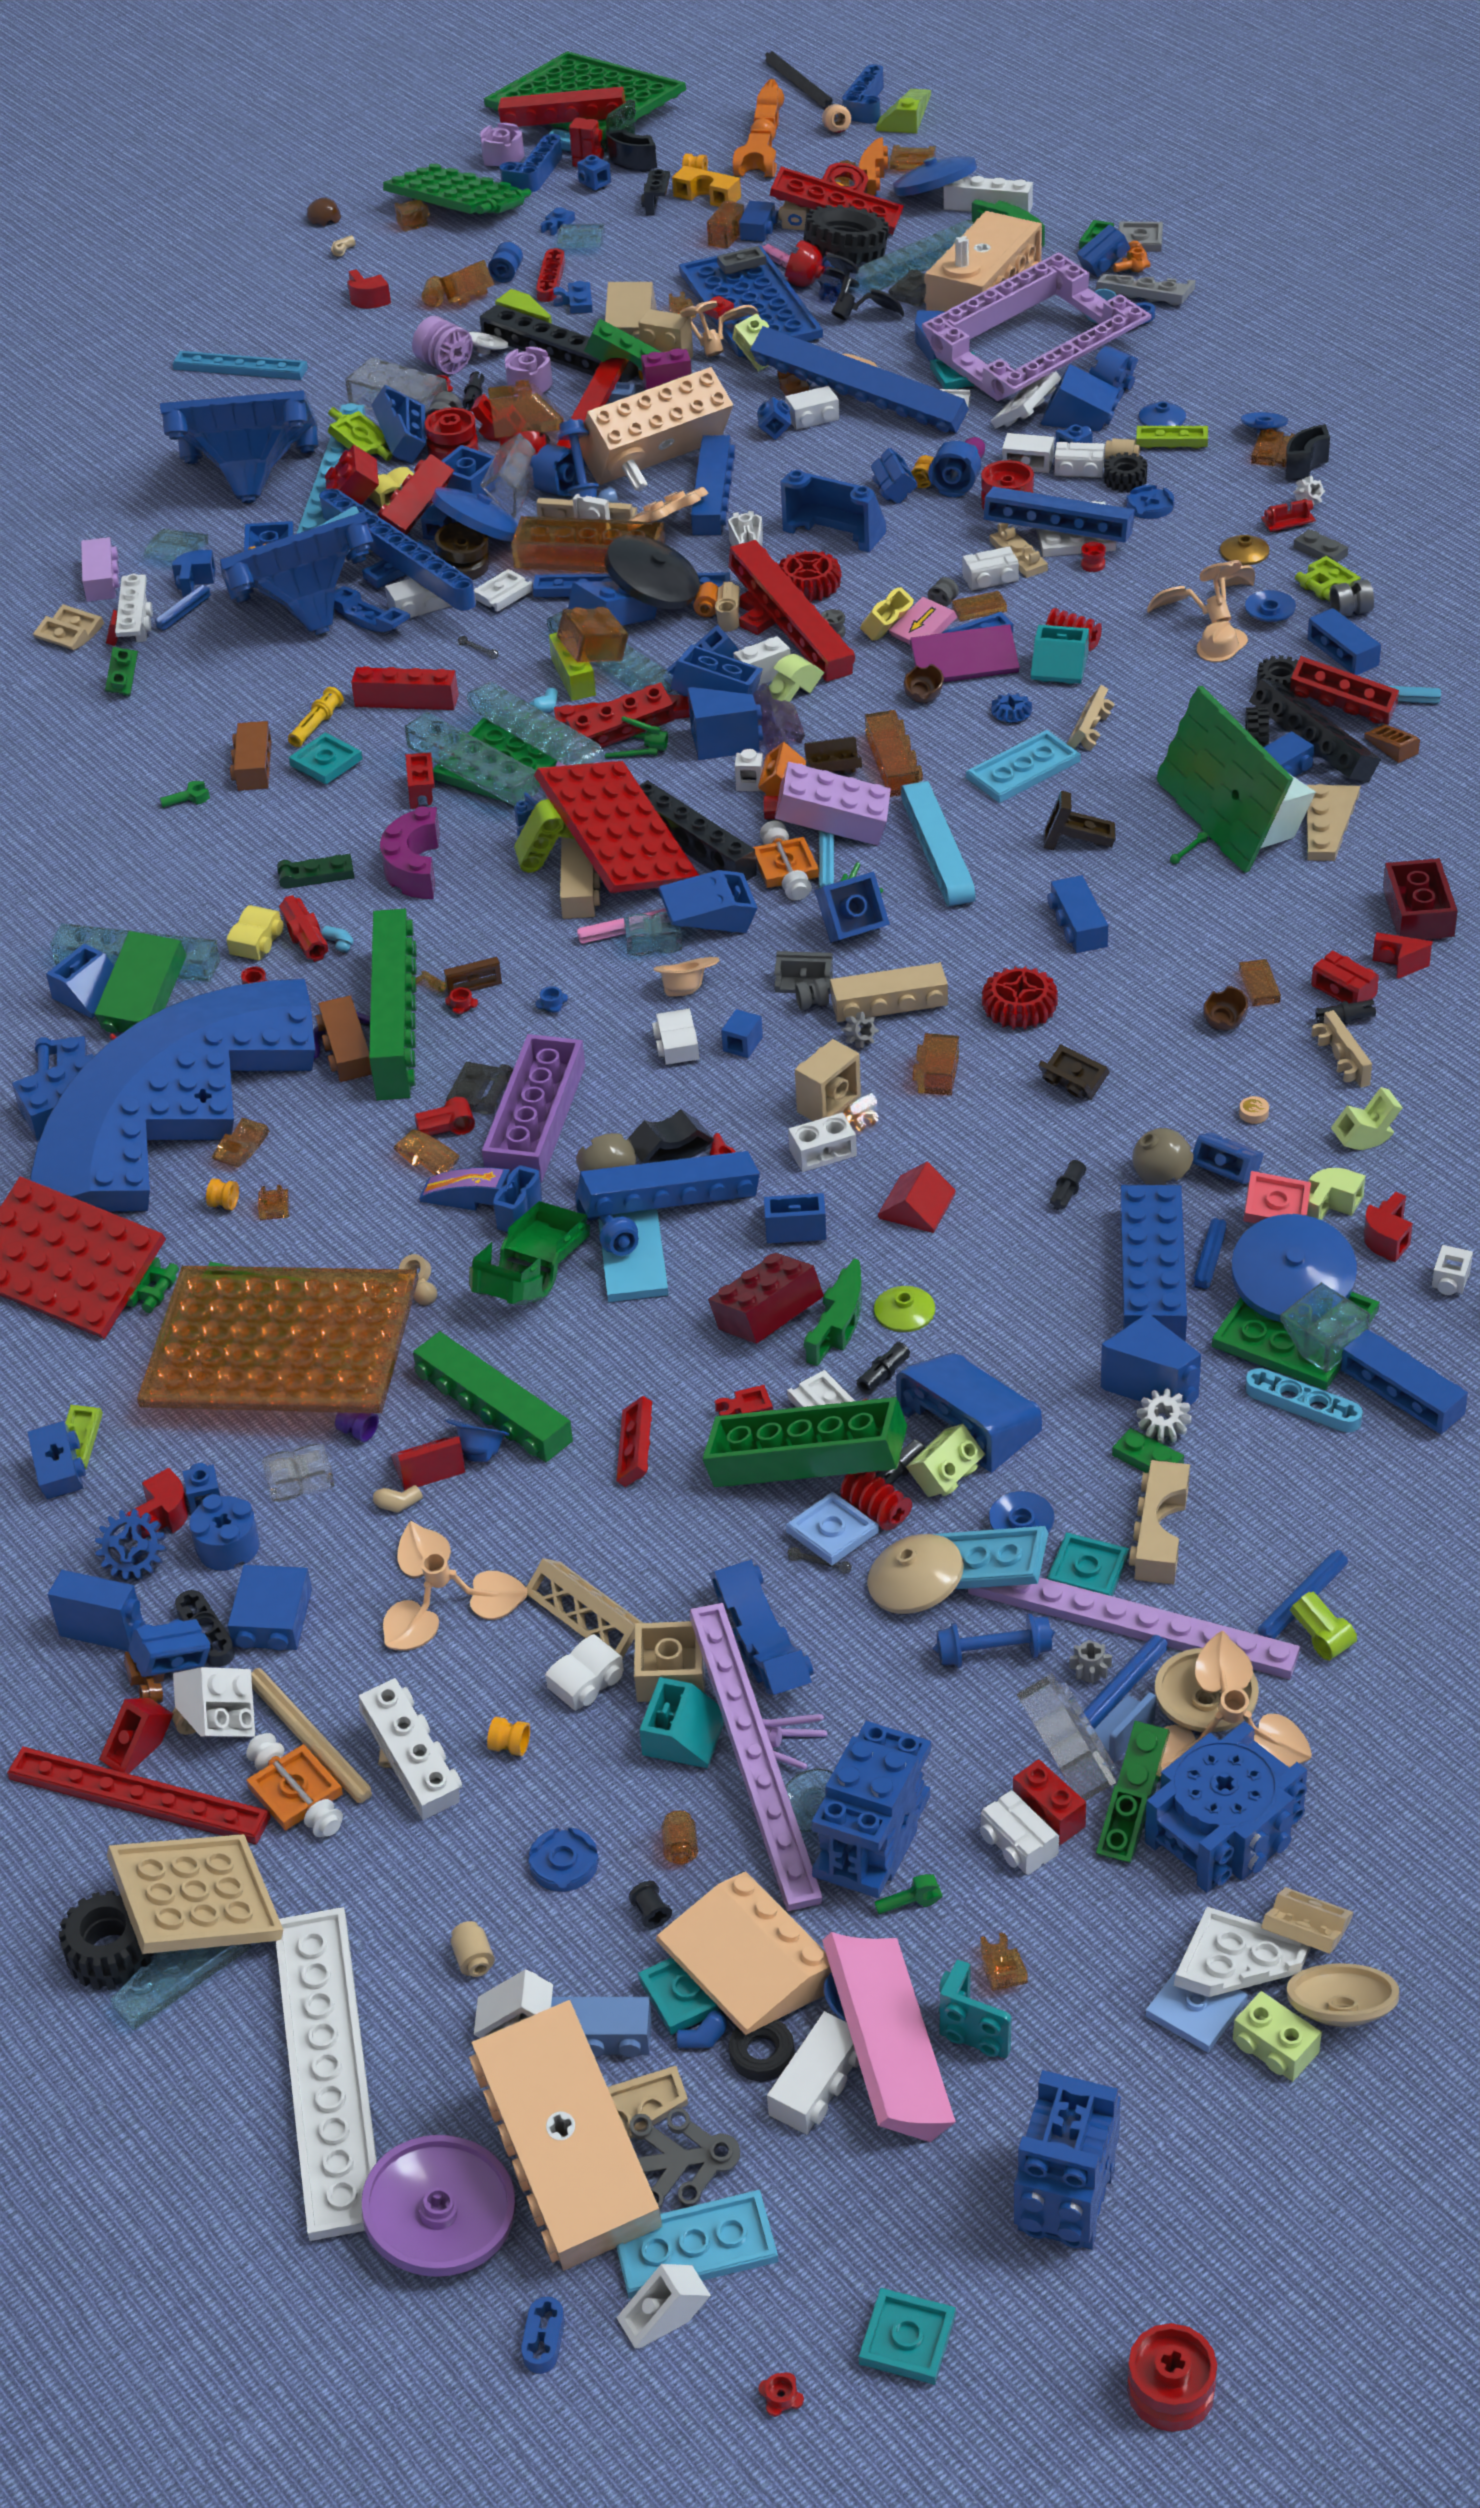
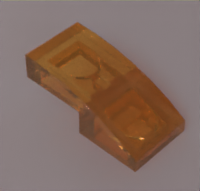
M242 1117L232 1135H224L211 1156L212 1159L238 1168L263 1143L270 1132L267 1125Z
M414 1129L394 1145L393 1148L414 1167L420 1163L434 1175L449 1171L458 1162L460 1157L437 1139Z

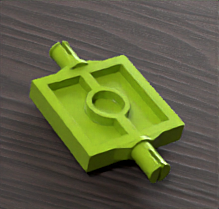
M335 407L329 410L328 415L334 418L336 422L329 425L327 432L348 449L356 445L370 455L378 454L385 461H390L393 454L386 449L388 444L380 427L360 411L345 415Z

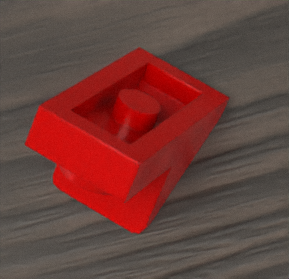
M1376 932L1372 961L1397 965L1396 978L1399 979L1430 966L1433 941Z

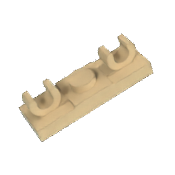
M1007 523L998 524V532L990 535V543L996 549L1010 546L1013 554L1018 559L1019 571L1026 578L1048 571V563L1040 556L1039 551L1035 552L1033 546L1029 545L1015 532L1014 527L1008 528Z
M1100 685L1088 699L1067 742V745L1073 749L1081 742L1085 749L1091 751L1096 745L1095 741L1100 737V734L1094 730V727L1100 719L1106 720L1111 714L1110 711L1115 704L1108 699H1104L1108 689L1103 685Z
M1335 1011L1325 1012L1324 1024L1318 1023L1312 1026V1037L1318 1036L1319 1046L1331 1045L1336 1060H1339L1336 1071L1338 1073L1344 1071V1082L1356 1080L1361 1088L1369 1086L1372 1071L1371 1061Z

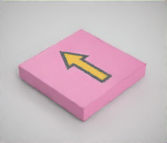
M922 597L889 629L892 637L910 645L911 637L941 634L957 618L954 610Z

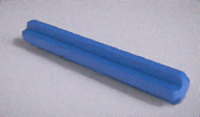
M1340 1550L1332 1552L1258 1627V1634L1275 1639L1295 1618L1290 1612L1292 1605L1308 1592L1314 1591L1318 1595L1348 1564V1558L1344 1556L1343 1552Z
M1156 1634L1143 1645L1078 1716L1080 1728L1091 1732L1101 1723L1165 1653L1168 1644L1166 1639Z

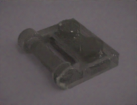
M910 270L888 290V294L897 301L921 306L925 303V273H921L919 270Z
M466 1061L446 1098V1102L454 1097H463L468 1100L472 1112L487 1115L493 1114L498 1105L497 1100L505 1084L510 1080L513 1068L506 1064L495 1067ZM493 1080L494 1083L491 1086L487 1096L482 1098L490 1081Z

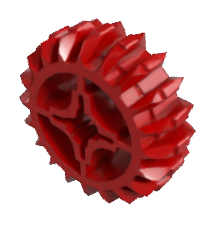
M805 550L800 553L795 551L794 555L788 554L786 558L780 559V568L811 602L816 599L822 601V597L829 598L840 587L842 577L838 560L833 558L831 554L825 555L824 551L818 553L815 550L812 552Z
M1014 966L1011 970L1003 968L1002 973L994 972L993 977L987 978V982L982 989V1006L986 1016L992 1018L993 1023L1000 1022L1002 1028L1009 1025L1012 1026L1013 1030L1016 1027H1023L1025 1030L1027 1026L1036 1028L1038 1023L1046 1024L1047 1018L1053 1017V1013L1058 1005V990L1053 982V978L1047 977L1046 972L1039 973L1037 968L1029 970L1027 966L1024 968Z

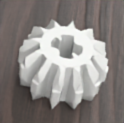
M1168 1388L1165 1389L1164 1396H1159L1158 1392L1153 1390L1152 1400L1143 1397L1141 1403L1144 1408L1137 1410V1417L1141 1419L1138 1422L1139 1429L1147 1430L1146 1436L1150 1438L1158 1435V1442L1161 1444L1164 1443L1165 1436H1169L1170 1440L1175 1442L1177 1441L1176 1432L1182 1435L1187 1433L1185 1425L1191 1423V1415L1187 1414L1190 1411L1189 1403H1181L1182 1395L1180 1393L1171 1398ZM1164 1413L1166 1416H1169V1419L1164 1420L1159 1414Z

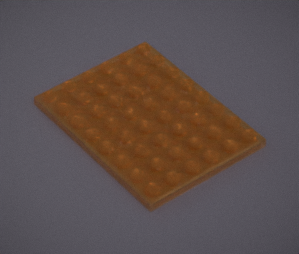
M182 1265L137 1397L139 1407L382 1414L419 1279L417 1269Z

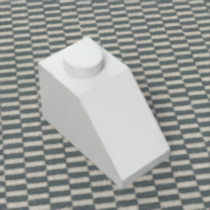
M661 2264L616 2318L634 2348H642L688 2323L711 2295L692 2265Z

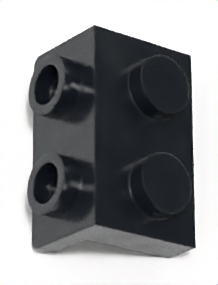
M662 169L649 171L647 182L644 183V194L641 196V205L645 207L646 216H654L659 196H666L670 171Z

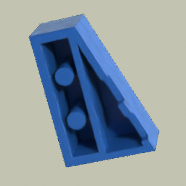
M384 385L371 404L391 454L400 461L412 464L426 445L425 405Z
M573 582L568 610L602 630L655 619L657 607L635 599L623 591L615 582Z

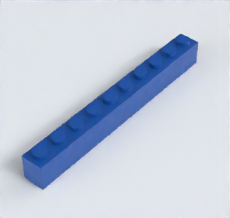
M762 326L750 349L755 361L762 366L770 365L781 373L786 374L789 372L800 380H811L820 387L829 386L841 395L849 394L860 402L866 403L868 401L874 403L882 410H893L901 417L906 418L909 416L915 418L919 423L934 425L942 432L950 431L957 433L969 410L964 398Z

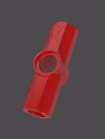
M293 895L285 897L279 905V910L287 924L292 942L299 944L307 959H312L314 962L322 960L329 950L328 944L321 934L315 914L308 912L301 898H296Z

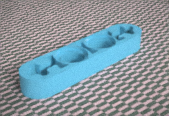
M1255 1368L1247 1373L1245 1390L1250 1397L1346 1433L1354 1432L1361 1426L1363 1411L1359 1404L1267 1369ZM1285 1391H1292L1296 1393L1297 1396L1294 1398H1285L1281 1395V1393ZM1314 1402H1321L1325 1404L1326 1407L1323 1409H1314L1310 1406V1404Z

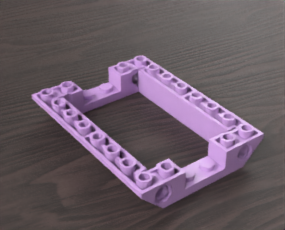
M1058 252L922 324V329L939 360L963 377L968 378L971 383L996 401H999L1151 319V314L1121 294L1106 301L1088 288L1089 272ZM1055 294L1099 323V325L1022 365L1016 371L1001 358L987 365L969 352L970 339Z

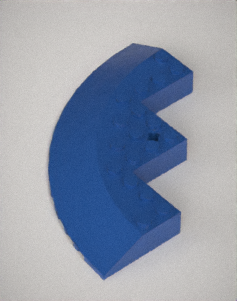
M305 979L268 980L235 985L200 994L162 1009L136 1023L113 1039L84 1065L59 1098L47 1119L38 1142L30 1180L106 1211H148L150 1185L147 1140H232L234 1113L230 1071H312L315 1044L311 1003Z

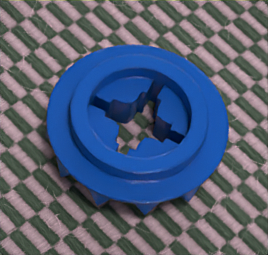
M1008 693L1006 696L998 695L997 699L992 700L991 713L996 719L1004 722H1019L1031 715L1032 702L1028 701L1027 696L1020 697L1019 693L1015 695Z

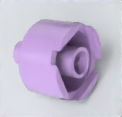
M498 123L496 128H491L490 125L481 131L482 156L485 166L500 167L502 163L520 162L524 158L522 131H519L517 125Z
M526 347V351L519 352L516 349L506 355L505 370L509 393L527 395L528 398L536 399L541 396L542 392L551 387L553 382L551 361L546 350L537 347Z

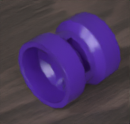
M350 1401L342 1405L335 1418L337 1430L345 1434L352 1433L355 1439L362 1442H367L373 1437L379 1424L377 1414L369 1410L362 1411L359 1405Z

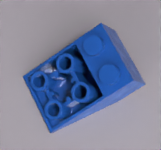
M717 870L662 885L658 888L671 925L679 927L686 926L705 930H722L731 933H747L758 909L744 874L739 872Z

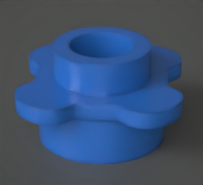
M546 987L541 990L540 1000H537L535 1005L538 1009H545L548 1012L556 1013L561 1011V1005L568 1001V996L557 987Z

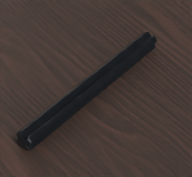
M771 51L765 54V61L823 108L826 109L832 105L833 99L775 52Z

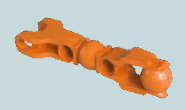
M769 79L757 96L754 123L750 127L748 141L744 146L734 151L733 176H744L746 172L755 169L763 171L765 173L764 177H775L776 151L772 148V141L776 136L777 126H779V109L784 104L785 98L782 89L778 87L775 79Z

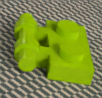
M1325 556L1309 564L1307 574L1301 571L1295 575V580L1305 590L1315 592L1316 597L1330 602L1329 593L1332 585L1347 583L1350 586L1353 581L1361 580V577L1328 556Z

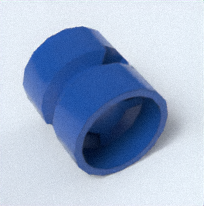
M511 242L499 244L488 263L490 276L501 283L511 281L523 261L521 249Z

